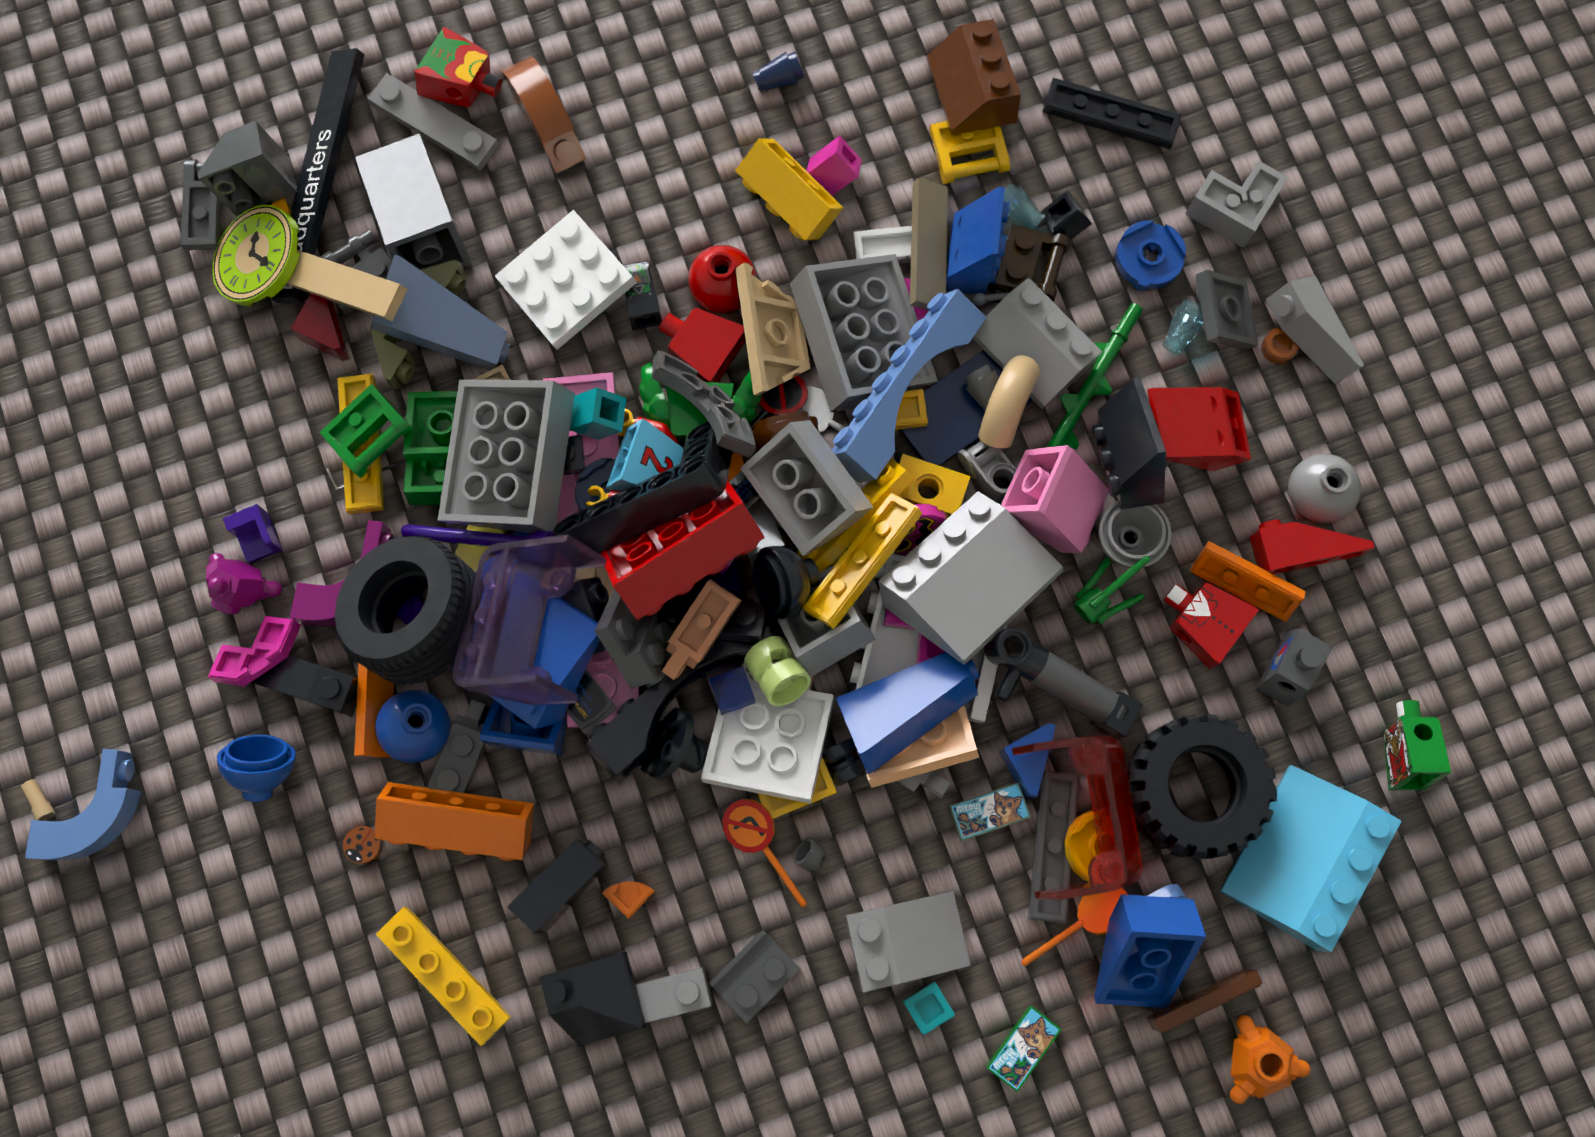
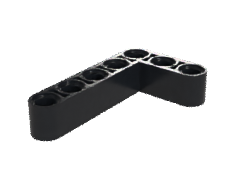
M708 421L702 423L687 435L679 465L566 517L553 529V534L571 560L576 563L716 500L725 491L732 451L718 446L710 423Z

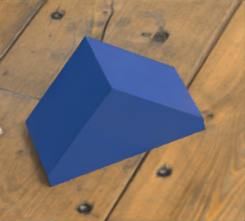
M1048 723L999 751L1016 783L1019 782L1022 793L1026 798L1033 799L1038 796L1056 727L1054 724Z

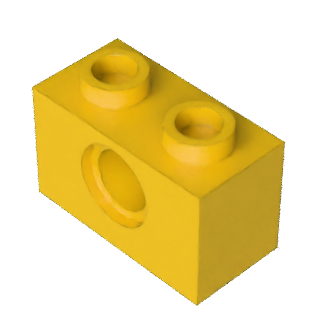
M902 454L899 464L915 479L902 491L899 497L913 505L930 504L937 506L938 511L941 512L943 510L948 519L961 507L971 476ZM922 486H930L936 491L937 496L932 499H925L919 494L918 489Z

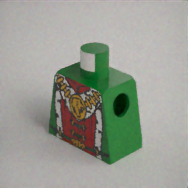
M1401 701L1396 703L1398 720L1384 732L1388 790H1426L1451 773L1440 721L1436 717H1421L1419 701Z

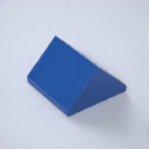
M494 700L480 732V741L494 747L561 756L567 723V711H565L560 723L534 729Z

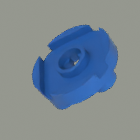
M1151 220L1135 223L1124 232L1115 250L1116 265L1119 272L1139 291L1159 289L1169 285L1177 278L1184 265V258L1186 257L1184 240L1173 227L1167 224L1165 226L1153 224L1155 221ZM1147 248L1150 252L1157 251L1159 255H1157L1154 262L1143 257L1145 254L1144 249Z

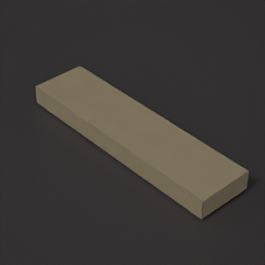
M919 177L913 182L910 306L929 311L927 308L929 302L941 292L943 294L946 293L948 187Z

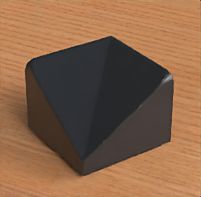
M1068 190L1040 211L1054 234H1064L1071 240L1092 225L1080 203Z

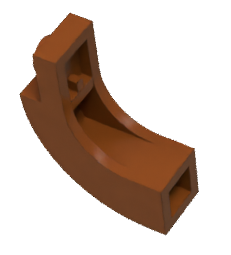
M530 56L501 70L516 103L521 106L529 119L554 172L557 174L587 159L575 135L569 116L539 63Z

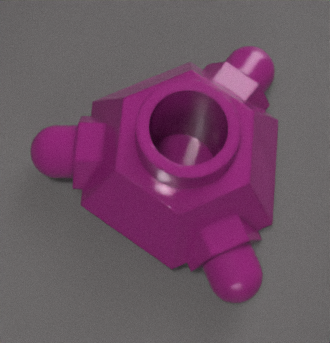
M213 553L209 557V564L206 566V582L209 597L212 598L211 605L218 611L227 614H238L241 607H249L258 599L277 597L282 593V585L279 582L266 581L265 577L262 576L261 570L240 560L225 559L221 553Z

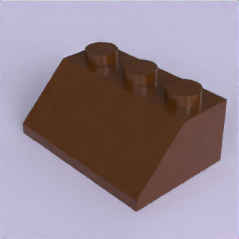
M994 19L960 25L927 55V63L951 135L1017 123L1021 94Z

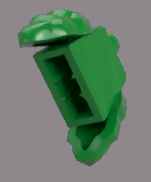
M649 362L641 367V383L638 388L644 403L642 408L644 415L647 419L665 423L679 442V445L684 446L687 435L695 427L708 420L689 400L666 386V399L660 382L652 379V365ZM750 371L743 379L735 395L734 383L705 382L710 387L713 385L719 386L734 401L735 406L733 409L741 419L746 418L749 425L752 423L756 416V407L763 393L758 396L753 394Z

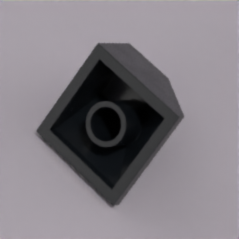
M627 951L540 977L549 1016L579 1046L646 1027Z

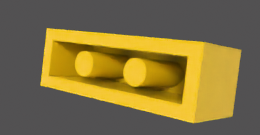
M759 138L735 170L743 178V185L752 193L759 194L766 201V208L775 216L782 217L790 225L788 227L790 232L800 240L820 239L844 208L774 139Z

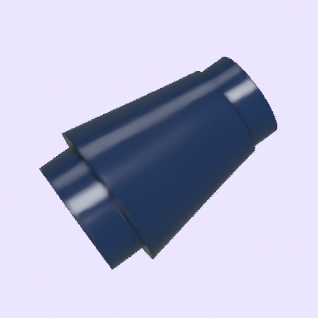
M784 52L758 69V71L753 72L760 92L796 85L798 80L804 78L795 52L788 55Z

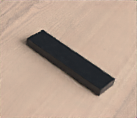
M1057 78L1052 79L1042 111L1043 113L1170 150L1182 116L1181 114Z

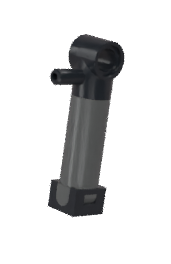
M1002 629L984 646V653L992 664L1008 668L995 692L996 697L1003 701L1009 700L1020 677L1091 719L1090 724L1110 736L1119 737L1128 736L1143 704L1123 692H1114L1038 645L1021 629ZM1006 638L1012 644V652L1009 656L1003 650Z

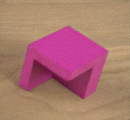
M839 136L809 159L807 172L833 196L859 177L862 159Z

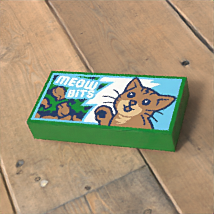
M1029 1005L985 1067L1018 1092L1062 1029L1033 1006Z

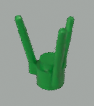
M1106 556L1085 586L1075 594L1077 600L1073 603V606L1077 613L1088 624L1093 625L1097 621L1101 625L1111 616L1144 600L1145 595L1140 593L1109 609L1107 608L1111 605L1108 597L1139 572L1150 561V557L1144 556L1104 591L1099 588L1092 591L1095 584L1112 562Z

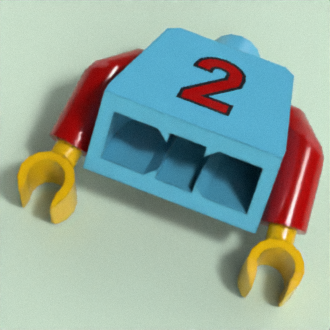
M625 409L623 430L617 433L618 436H624L606 485V488L611 491L605 493L601 487L591 486L587 490L590 496H600L601 499L597 502H585L587 507L680 464L684 448L679 445V442L665 423L643 417L633 419L631 411Z

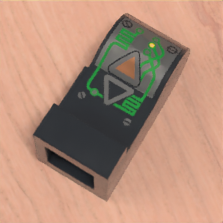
M648 260L623 265L637 282L625 292L632 330L659 326L662 318Z

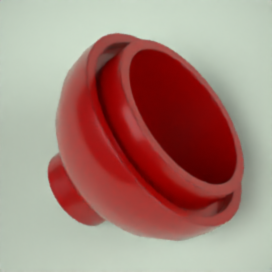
M729 245L712 246L698 254L692 262L688 275L689 289L696 302L703 308L716 313H728L740 309L735 268L743 263H748L753 267L751 274L757 278L755 267L750 258L740 249ZM720 266H724L728 269V272L717 274L715 270Z

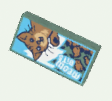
M1019 782L948 806L960 841L1031 818Z

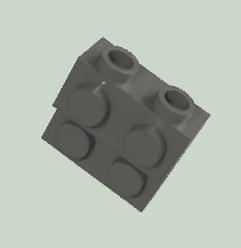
M614 589L598 622L595 633L631 689L645 684L647 686L654 685L665 676L662 672L663 663L672 656L671 653L666 651L670 644L668 640L672 636L671 627L667 622L663 621L658 612L636 620Z

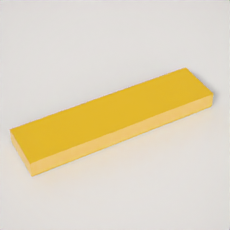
M373 374L338 378L340 413L369 385L373 384L376 387V378ZM379 430L354 452L357 457L379 437ZM381 455L367 467L369 471L362 478L358 477L343 461L345 507L349 515L384 510Z
M890 493L811 595L803 609L814 618L835 629L922 515L919 507Z

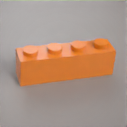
M388 782L376 798L375 839L387 840L395 845L406 843L421 845L430 850L448 849L461 851V853L471 856L478 854L496 856L504 861L523 860L531 844L534 803Z

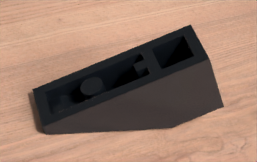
M288 656V658L250 682L350 717L353 716L357 706V678Z

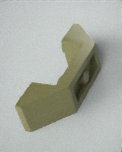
M456 260L421 269L423 273L456 296H460L465 289L467 275L461 263ZM372 330L371 334L383 376L390 387L398 392L401 386L407 384L412 378L416 362L407 350L395 345L397 342H401L402 339Z

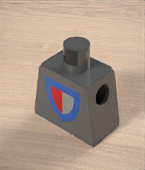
M1287 630L1256 689L1289 707L1311 690L1332 647L1304 630ZM1280 681L1287 682L1291 685L1289 688L1283 686L1280 683Z

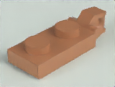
M709 579L668 640L670 644L666 651L671 653L672 656L662 672L675 680V678L678 679L687 665L695 669L697 664L703 660L742 600L712 579Z

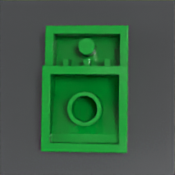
M458 391L408 392L406 421L414 429L407 436H404L403 455L406 460L403 493L409 505H440Z

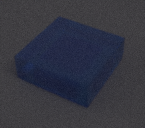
M743 666L709 678L721 715L756 703Z

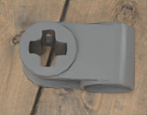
M980 441L967 451L963 449L959 451L957 456L965 471L975 479L987 497L996 503H1002L1008 488H998L993 480L1002 477L1011 483L1017 470L1003 453V450L991 447Z

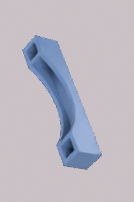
M959 289L945 294L941 292L929 302L927 306L929 309L928 313L910 329L909 335L911 337L905 345L894 352L890 359L892 364L889 369L879 375L873 382V391L868 399L863 400L854 409V419L834 438L833 443L835 446L832 451L851 477L858 483L876 480L895 453L897 413L903 395L912 378L925 363L937 354L969 344L987 318Z

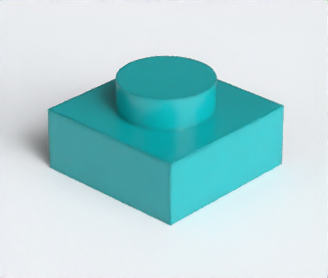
M935 981L902 1001L922 1035L927 1034L955 1016Z

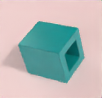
M598 387L575 395L570 431L596 440L622 432L626 398Z

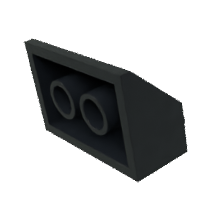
M1141 377L1131 379L1098 409V425L1092 426L1095 446L1102 447V450H1100L1102 470H1109L1110 475H1107L1110 496H1117L1121 510L1164 503L1166 450Z

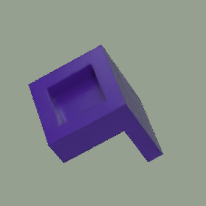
M252 505L223 518L227 531L237 537L247 562L254 563L282 551L269 514L259 505Z

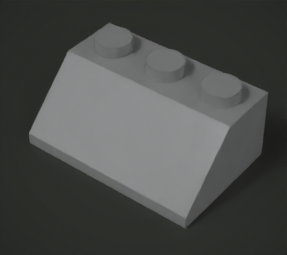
M1027 278L1000 301L986 316L987 318L973 337L976 343L1003 370L1009 360L1015 356L1024 355L1035 360L1040 369V378L1029 397L1041 409L1045 408L1081 377L1102 353L1030 278Z
M810 420L790 422L740 468L803 556L808 555L848 530L874 508Z

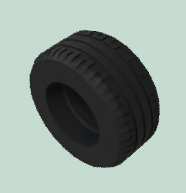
M407 536L390 540L364 555L351 569L342 583L335 609L337 637L341 646L351 658L389 682L410 685L431 680L458 664L478 637L484 617L485 597L483 587L474 570L439 541L424 536ZM428 588L426 601L416 618L404 628L393 632L394 621L402 605L415 593Z

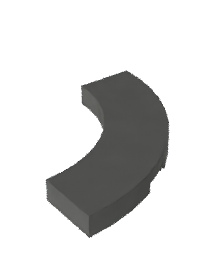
M658 350L653 358L652 379L672 388L700 410L713 428L718 446L751 458L756 449L753 432L746 418L741 419L733 409L735 406L734 401L719 386L713 385L710 387L698 378V370L678 358Z

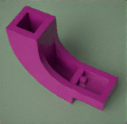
M368 520L361 558L375 547L394 539L391 530L383 522ZM344 580L331 585L297 582L290 618L303 625L335 626L336 601Z

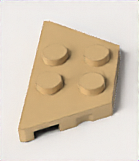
M743 263L736 267L735 270L753 394L758 396L809 370L810 362L805 331L795 299L784 294L770 280L764 283L751 274L753 267L748 263Z

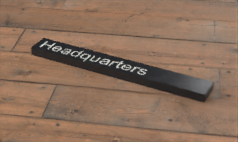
M358 48L331 51L297 185V192L295 193L290 216L296 221L300 230L297 234V250L312 255L316 253L365 54ZM285 285L282 290L274 297H269V299L276 303H303L306 291Z

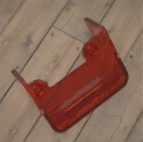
M1086 736L1033 743L1012 748L1013 756L1068 748L1069 759L1073 768L1080 774L1087 775L1099 854L1092 858L1088 867L1090 883L1035 891L1036 899L1060 900L1111 892L1134 884L1142 875L1143 863L1124 751L1120 742L1112 736Z

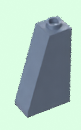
M394 255L386 279L399 283L408 290L393 321L374 316L370 329L487 370L494 369L498 362L504 364L510 348V344L505 343L508 333L506 330L400 256Z

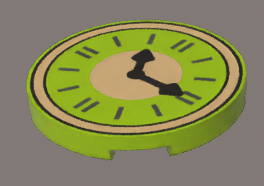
M260 205L243 212L228 226L215 250L212 265L213 280L222 296L238 305L251 306L252 303L258 302L267 296L270 298L274 297L287 284L295 271L300 256L296 252L297 234L300 230L296 221L289 214L272 205Z

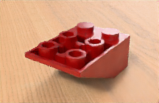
M1223 387L1147 389L1149 403L1166 450L1167 461L1217 471L1252 460L1239 392Z

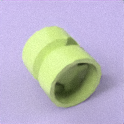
M772 636L765 638L755 644L746 654L744 659L745 666L754 680L759 683V688L772 706L787 705L802 696L808 689L811 677L802 664L795 659L792 649L783 637Z

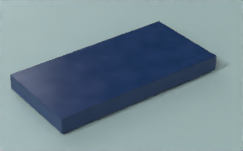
M984 350L924 391L928 419L927 426L898 429L921 460L942 466L955 457L959 451L965 450L979 440L978 434L985 411L965 389L968 385L964 378L987 364L992 371L996 370L998 378L1003 372V369ZM1030 397L1026 403V406L1033 402V400Z

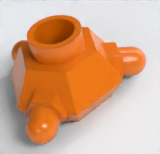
M1241 1015L1237 1018L1236 1025L1240 1034H1237L1238 1038L1234 1039L1230 1074L1234 1078L1233 1082L1235 1083L1230 1090V1098L1234 1103L1242 1104L1249 1096L1252 1098L1256 1096L1260 1099L1291 1086V1081L1297 1077L1303 1078L1309 1075L1310 1065L1305 1060L1298 1059L1297 1055H1294V1049L1266 1026L1260 1028V1026L1256 1027L1254 1021L1248 1015Z

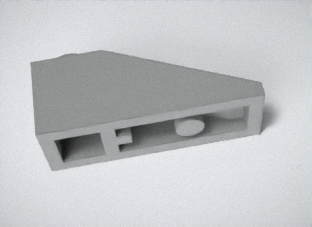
M1316 276L1289 281L1266 298L1281 329L1334 383H1339L1364 367L1360 356Z
M705 967L635 984L645 1023L713 1005Z

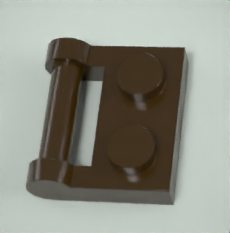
M1012 224L993 289L1010 293L1027 278L1032 280L1040 249L1050 251L1042 283L1037 286L1054 302L1057 294V289L1055 288L1063 255L1068 252L1071 239L1064 234L1057 233L1051 235Z

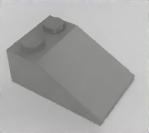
M954 891L845 915L862 992L971 966Z

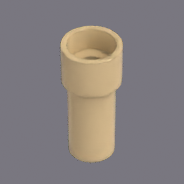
M35 779L21 785L36 820L47 821L56 814Z

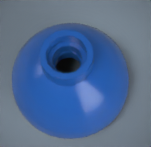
M407 690L389 698L378 712L375 723L376 737L382 749L392 758L404 763H420L436 756L445 746L451 728L450 717L444 704L434 695L421 690ZM413 715L419 716L422 719V726L418 728L410 726L408 723L409 717Z
M249 735L237 738L222 748L217 755V766L220 775L229 785L242 791V797L245 800L251 802H260L271 798L273 789L288 778L295 764L294 748L282 739L270 735Z

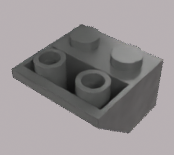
M257 121L225 132L197 173L198 179L235 215L241 214L253 207L280 200L297 192L291 159Z

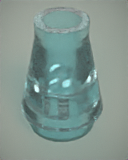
M1010 183L1005 188L1003 201L1010 202L1008 218L1026 228L1034 230L1045 215L1038 210L1020 185L1016 187L1013 183Z
M1184 300L1181 306H1176L1163 347L1175 354L1180 355L1183 352L1184 348L1202 329L1203 314L1200 305Z

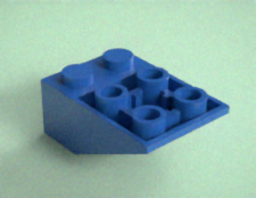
M1005 187L994 189L954 213L947 260L946 291L959 289L962 293L986 294L988 284L995 283L996 272L1000 268L1001 256H1004L1006 235L1003 234L1004 224L1008 220L1010 202L1003 201Z

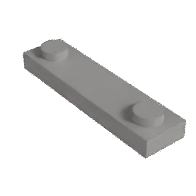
M386 73L367 98L370 105L415 133H420L425 139L479 172L499 147L497 139L433 100L417 95L416 90Z

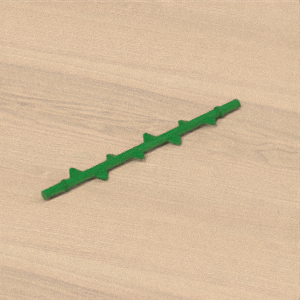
M1131 303L1116 330L1111 332L1112 337L1108 343L1093 342L1102 353L1096 359V364L1078 394L1063 393L1059 399L1066 414L1047 447L1068 445L1073 450L1078 448L1079 443L1073 428L1093 395L1109 396L1112 392L1105 374L1122 345L1127 343L1128 335L1143 311L1140 305Z

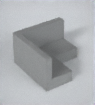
M1259 160L1242 187L1211 170L1185 214L1244 248L1288 177Z

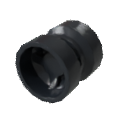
M852 738L823 751L822 757L825 763L832 767L834 772L832 778L837 787L866 774L862 760L858 757L857 748Z

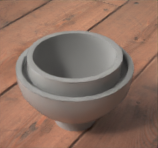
M1317 454L1304 459L1294 468L1288 482V493L1293 506L1302 516L1313 522L1329 524L1344 519L1355 509L1361 496V481L1355 468L1345 459L1333 454ZM1327 477H1332L1337 481V488H1333L1328 484Z
M1116 501L1102 515L1098 528V537L1103 552L1117 565L1131 568L1144 556H1149L1150 561L1144 566L1148 567L1156 563L1166 553L1171 542L1172 531L1168 517L1158 505L1154 504L1121 510L1118 501ZM1132 533L1136 538V542L1134 544L1127 543L1124 540V534Z

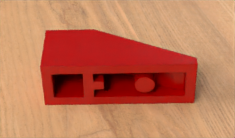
M1279 519L1259 524V529L1249 537L1257 566L1274 575L1363 556L1375 548L1371 540L1297 522L1281 524Z

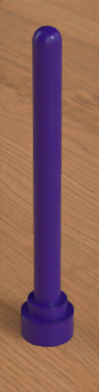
M406 524L401 528L403 537L424 536L439 542L525 550L534 559L552 560L558 547V540L554 536L553 531L536 530L528 536L412 524Z

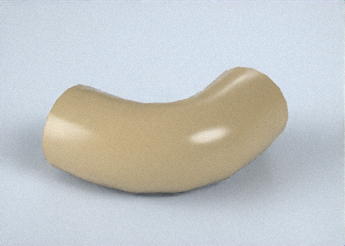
M1019 355L1009 360L991 394L979 430L978 437L984 444L1003 449L1012 445L1026 403L1040 378V369L1034 359Z

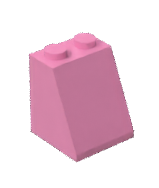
M1068 445L1028 449L1023 454L1001 506L1006 508L1030 534L1060 553H1082L1090 541L1091 531L1096 519L1104 509V501L1109 489Z

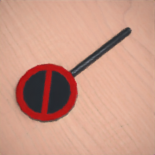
M798 375L763 393L759 402V406L763 410L749 425L751 430L754 429V423L765 419L768 414L776 416L798 412L804 407L807 402L808 389L805 382Z

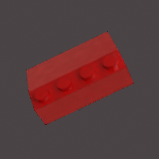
M727 480L725 491L716 500L600 553V556L613 587L636 620L643 616L655 614L662 608L663 603L674 596L686 594L694 587L697 581L705 576L720 572L725 568L727 562L739 554L743 555L751 552L765 536Z

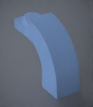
M103 749L97 788L91 803L83 812L69 820L59 822L31 820L25 858L74 860L94 854L113 842L131 821L140 800L141 791L127 788L128 782L131 781L134 774L132 753Z

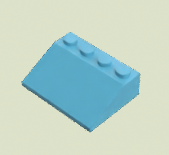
M1289 765L1276 788L1278 790L1277 801L1271 802L1269 805V809L1274 811L1270 822L1263 823L1261 827L1264 832L1257 840L1249 841L1247 843L1248 847L1242 849L1219 891L1315 951L1332 952L1402 821L1355 794L1293 765Z

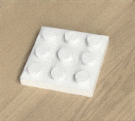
M574 210L495 275L497 280L557 350L637 283L633 276Z
M727 675L701 776L702 782L811 804L833 709L834 695L806 690L802 696L787 705L772 706L759 688V683L755 680Z

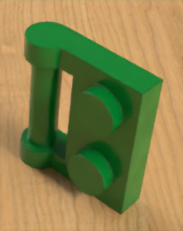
M371 384L319 433L358 477L362 478L369 471L367 467L402 435L407 436L414 428L401 416L379 389ZM389 420L392 425L357 457L354 452Z

